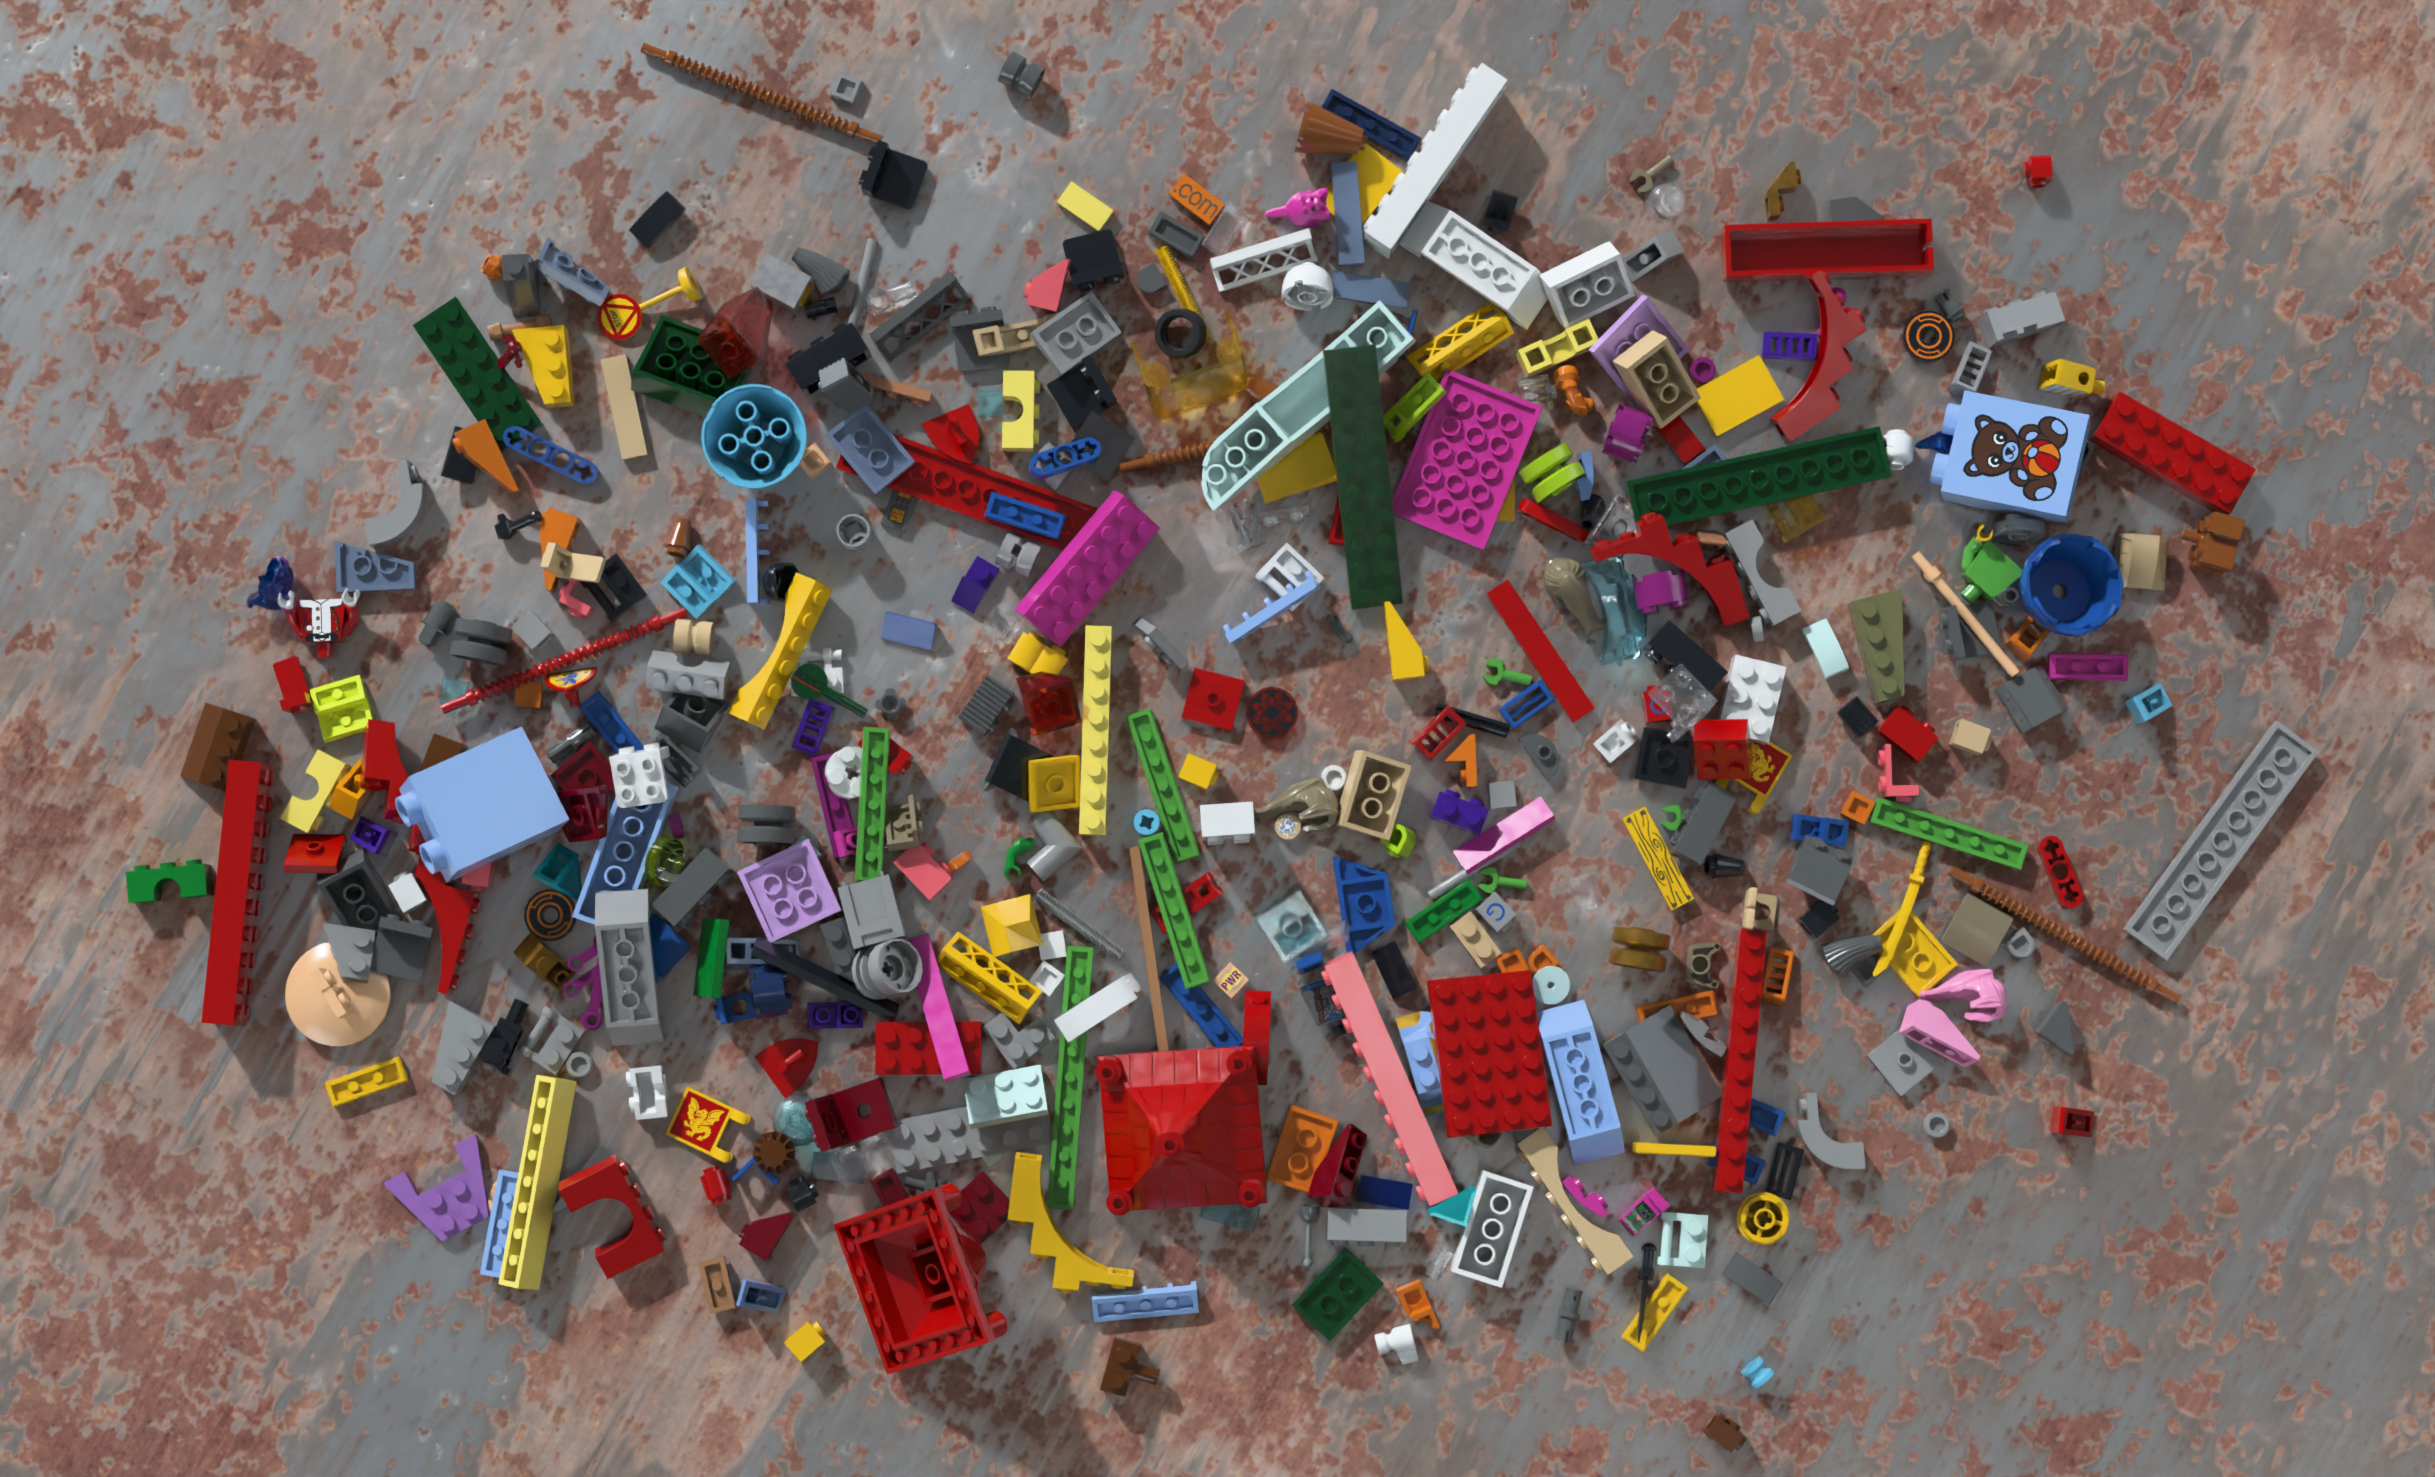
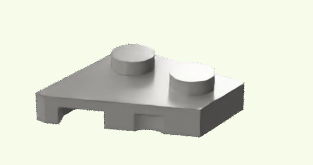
M1139 617L1133 623L1146 636L1144 640L1154 650L1158 648L1163 653L1160 657L1170 667L1175 664L1180 669H1183L1189 663L1155 626L1142 617Z
M325 923L323 931L327 935L331 946L330 951L336 960L340 978L342 980L368 983L375 930Z

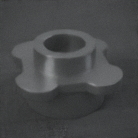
M892 688L886 689L881 699L875 702L876 708L885 712L888 719H895L897 712L901 708H905L907 704L906 700L897 696ZM892 701L893 706H889L888 703Z

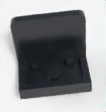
M878 140L876 147L872 146L869 151L867 160L870 161L868 170H863L859 179L863 195L911 210L916 202L928 165L923 160L891 150L888 143Z
M1110 229L1064 240L1063 249L1066 259L1071 260L1069 272L1074 291L1080 290V292L1094 289L1096 285L1104 283L1106 286L1119 283L1120 279H1124L1122 264L1120 263L1113 232Z

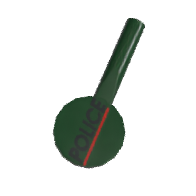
M812 663L803 664L793 672L791 687L800 698L812 700L823 695L862 718L866 715L867 708L827 686V676L818 665Z

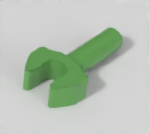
M1493 659L1485 663L1486 666L1494 667L1498 671L1496 676L1486 674L1482 676L1489 685L1496 686L1498 682L1507 680L1530 686L1531 675L1506 670L1502 660Z
M1670 805L1662 809V812L1673 813L1675 821L1661 822V825L1669 831H1677L1678 827L1684 824L1681 822L1684 814L1680 810V806Z
M1488 867L1479 872L1482 875L1492 877L1490 885L1478 884V888L1485 893L1492 894L1498 887L1526 890L1527 880L1500 877L1496 868Z

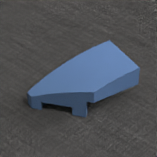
M1591 450L1580 452L1577 456V461L1580 462L1586 472L1581 479H1577L1574 482V488L1579 490L1581 501L1590 499L1593 487L1594 474Z

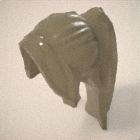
M1556 557L1549 561L1544 571L1545 588L1550 598L1556 603L1560 602L1559 599L1564 601L1565 607L1576 616L1584 627L1585 635L1593 630H1602L1606 622L1600 619L1594 610L1589 589L1586 586L1587 577L1584 573V568L1575 560Z
M1321 777L1295 783L1289 786L1269 805L1254 809L1253 811L1254 816L1259 818L1261 825L1275 816L1288 812L1302 811L1299 813L1300 821L1313 819L1308 823H1303L1301 826L1303 831L1308 832L1321 831L1336 824L1339 816L1336 796L1330 788H1325L1324 780Z

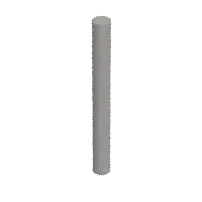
M871 238L867 240L848 324L852 322L856 330L878 243L877 240Z
M1517 843L1468 875L1463 869L1427 892L1433 901L1516 850L1521 844Z

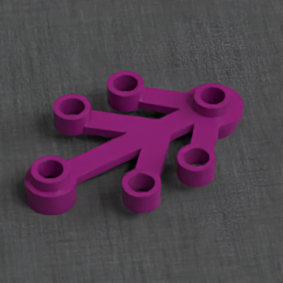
M596 935L593 938V945L578 956L569 958L567 965L571 971H580L585 962L598 955ZM573 959H579L581 963L579 968L573 969L571 967ZM597 959L596 966L573 982H567L563 986L564 995L572 998L578 994L581 988L593 981L589 1008L581 1016V1024L588 1030L598 1029L603 1020L602 1015L599 1013L602 997L599 959ZM570 984L576 988L575 993L572 995L566 992V987ZM590 1015H595L597 1018V1022L594 1025H589L587 1022V1018Z

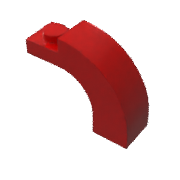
M1245 990L1243 1046L1255 1045L1258 1085H1267L1271 991Z

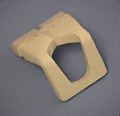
M1751 887L1745 893L1742 926L1750 930L1761 929L1771 931L1775 923L1777 897L1775 895L1757 893L1758 888ZM1756 902L1769 907L1770 915L1767 919L1754 920Z

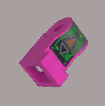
M1651 1187L1618 1221L1634 1236L1670 1205L1654 1187Z

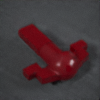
M506 334L502 339L505 344H508L507 350L496 363L499 369L503 370L516 357L514 363L517 368H521L524 359L522 355L523 347L512 335Z

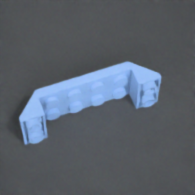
M1581 1000L1537 1012L1540 1038H1542L1569 1140L1567 1142L1574 1166L1624 1153L1625 1149L1620 1122L1595 1029L1585 1001Z

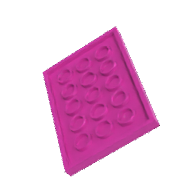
M1446 369L1440 385L1447 393L1427 414L1392 499L1394 516L1484 551L1542 411V406Z

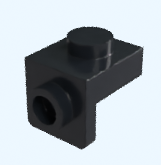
M1493 189L1483 224L1488 226V229L1493 232H1508L1518 196Z

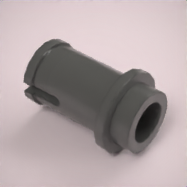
M1947 288L1943 290V294L1940 292L1935 299L1948 316L1946 318L1951 319L1954 323L1965 316L1966 313L1964 312V306L1959 305L1950 289Z

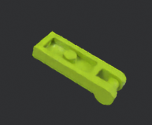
M1427 373L1383 416L1384 428L1390 433L1389 437L1394 443L1401 441L1405 437L1406 432L1447 393L1430 373ZM1399 417L1402 421L1396 426L1395 420Z

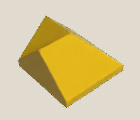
M1031 894L981 907L994 957L1043 945Z

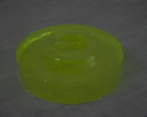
M662 836L652 844L645 861V874L649 882L666 887L679 876L684 864V848L682 843L676 838Z

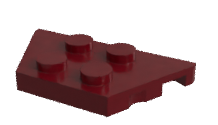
M607 784L555 791L570 819L562 827L569 843L598 840L607 837Z

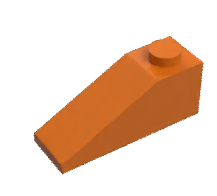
M485 419L453 433L455 438L452 441L459 454L463 453L466 459L510 494L519 490Z
M548 507L547 513H542V521L538 523V526L541 527L542 558L548 542L557 543L569 552L571 551L582 522L578 517ZM544 569L545 587L548 591L555 593L560 578Z

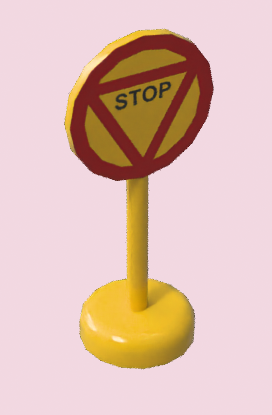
M687 266L678 271L680 286L640 305L629 295H610L598 308L597 321L600 329L611 339H628L636 334L641 327L642 310L683 291L692 302L701 300L702 293L695 276Z

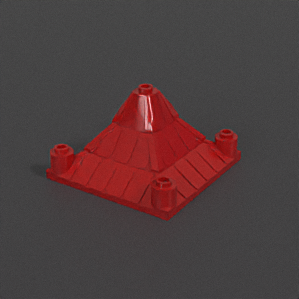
M1255 1045L1097 1056L1098 1064L1095 1069V1075L1100 1082L1109 1185L1106 1205L1112 1214L1122 1216L1129 1211L1234 1204H1241L1246 1208H1254L1259 1204L1268 1202Z
M947 1183L834 1224L887 1375L992 1342L1007 1332V1320L1001 1312L995 1310L985 1314L982 1308L979 1285L985 1273L986 1254L982 1246L973 1239L963 1234L960 1235L950 1219L948 1212L960 1207L962 1201L960 1190L952 1183Z

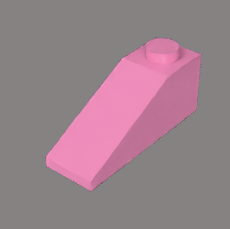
M1921 999L1907 1006L1899 1034L1965 1068L1979 1061L1980 1055L1942 1010L1935 1007L1931 1002Z

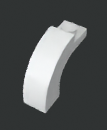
M1130 972L1054 1021L1066 1040L1070 1042L1145 994Z

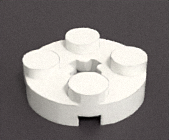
M844 747L835 752L826 763L825 777H827L828 786L834 794L841 798H859L862 748ZM853 766L856 768L858 776L850 780L847 778L848 773L845 772V769H850Z

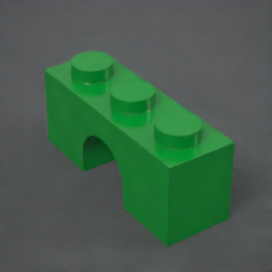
M202 859L186 861L185 866H176V862L160 863V868L150 869V865L134 866V871L126 872L128 903L160 902L161 888L166 881L171 879L178 883L181 898L213 896L211 865L202 864Z

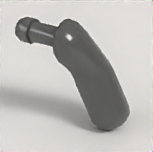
M1328 614L1326 620L1330 621V626L1337 637L1347 644L1351 643L1353 640L1352 634L1343 628L1338 617Z

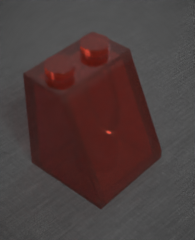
M756 286L724 303L696 339L729 379L765 360L773 305Z

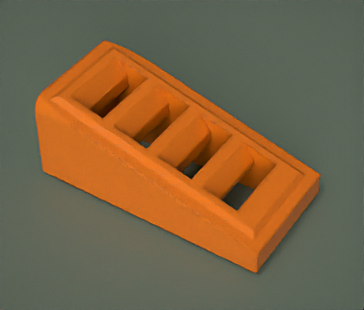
M2029 615L2005 643V647L2021 661H2026L2050 631L2044 629ZM2030 623L2042 633L2039 634L2037 631H2035L2031 626H2029ZM2025 632L2035 641L2032 642L2022 633Z
M1769 946L1763 972L1761 1002L1778 1006L1784 1005L1795 952ZM1774 957L1787 960V964L1773 962L1772 959ZM1771 968L1783 970L1785 974L1771 972L1770 970ZM1773 979L1782 981L1783 983L1782 985L1768 982V980ZM1769 989L1780 992V994L1767 992L1766 990Z

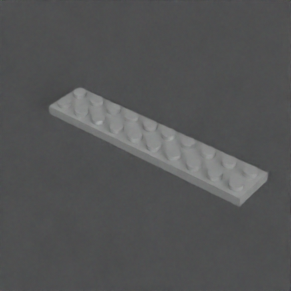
M2274 721L2122 930L2164 961H2167L2319 751L2280 722Z

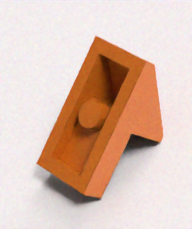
M1470 734L1444 761V763H1464V767H1460V783L1465 782V788L1477 787L1475 734Z

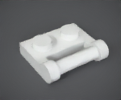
M1287 542L1255 575L1257 580L1267 584L1280 598L1289 593V591L1270 574L1273 568H1276L1295 587L1308 580L1305 573L1309 570L1319 584L1324 580V577ZM1304 600L1294 605L1289 610L1293 612Z

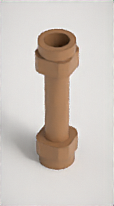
M550 314L536 315V319L503 326L501 323L488 326V333L491 341L503 340L502 337L506 334H513L512 330L552 326Z

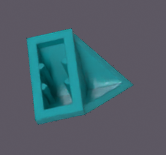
M556 843L534 871L532 877L578 900L582 891L579 854Z
M1471 1185L1459 1191V1194L1426 1208L1428 1214L1467 1227L1476 1194L1475 1187Z

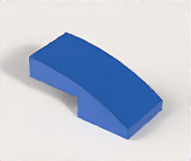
M1793 814L1790 840L1802 842L1807 834L1811 837L1822 839L1829 846L1846 847L1849 821Z

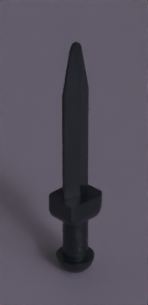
M1645 1243L1641 1250H1644L1638 1279L1643 1280L1638 1319V1343L1644 1322L1648 1281H1653L1655 1273L1652 1267L1654 1252H1657V1248L1652 1243Z

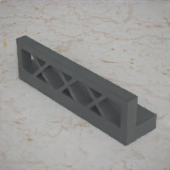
M950 270L869 335L891 363L971 300V297ZM955 286L963 298L956 303L945 302L946 292ZM942 296V301L937 302L936 300ZM930 305L941 306L940 316L936 319L925 318V310ZM944 306L950 307L944 312ZM922 312L921 318L916 317ZM908 322H921L920 331L916 335L904 334L905 325ZM924 322L930 323L926 327H924ZM899 329H901V334H898L896 332ZM889 337L900 338L899 348L890 354L882 343ZM904 338L909 339L907 342L903 344Z

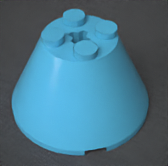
M748 384L725 392L712 404L703 422L701 440L708 463L720 477L742 488L759 489L770 487L783 481L797 468L806 449L807 430L802 413L790 397L767 385Z

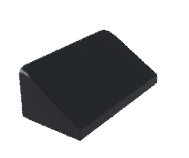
M455 426L453 433L463 428ZM452 434L441 476L471 485L477 467L466 459L463 453L459 454L452 441L455 436Z
M1396 941L1371 952L1392 999L1417 989Z

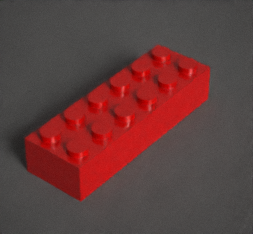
M2118 392L2112 397L2088 439L2089 442L2206 509L2226 515L2232 513L2256 470L2122 392Z

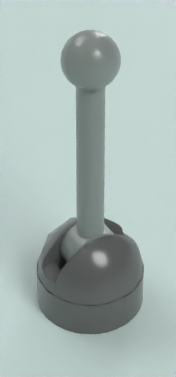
M1300 1204L1299 1215L1302 1221L1306 1223L1305 1258L1302 1260V1265L1304 1268H1310L1312 1266V1260L1310 1259L1311 1225L1320 1215V1205Z

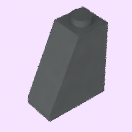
M529 254L502 255L503 283L514 318L536 317V315H540L539 272L536 268L532 267L535 261Z

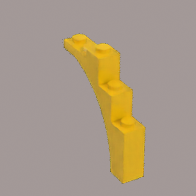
M1016 1152L1007 1220H1013V1223L1017 1225H1028V1222L1034 1223L1030 1254H1035V1257L1039 1259H1050L1051 1256L1056 1257L1052 1288H1057L1062 1293H1072L1073 1290L1079 1291L1080 1281H1085V1284L1090 1286H1100L1101 1283L1111 1284V1287L1115 1289H1126L1127 1286L1132 1287L1134 1270L1107 1267L1083 1254L1063 1235L1054 1222L1044 1198L1041 1181L1042 1155Z

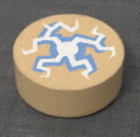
M1283 814L1275 822V832L1284 840L1294 839L1301 830V823L1293 814Z

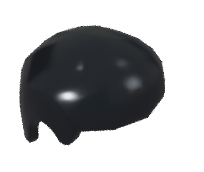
M779 562L771 565L766 570L763 587L765 594L773 601H785V594L796 572L799 573L796 566L792 563Z

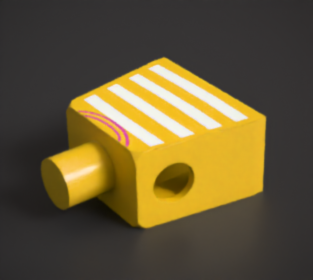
M2057 359L2042 365L2037 390L2081 398L2091 393L2101 395L2105 387V380L2095 378V368L2064 359Z

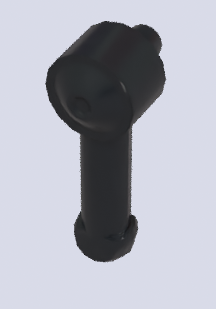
M534 511L515 521L507 519L504 513L497 515L498 522L494 527L498 539L509 540L517 534V530L542 521L541 512Z

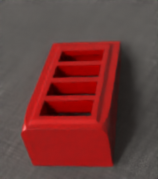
M1447 705L1410 743L1427 760L1432 761L1467 723ZM1446 716L1456 724L1454 728L1444 720ZM1439 723L1448 731L1446 735L1436 727ZM1431 731L1441 739L1438 743L1429 735ZM1424 738L1433 746L1432 749L1429 750L1422 743Z

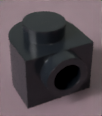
M803 1175L789 1181L791 1186L786 1191L797 1212L817 1203L816 1197L819 1196V1193L813 1182L808 1184Z

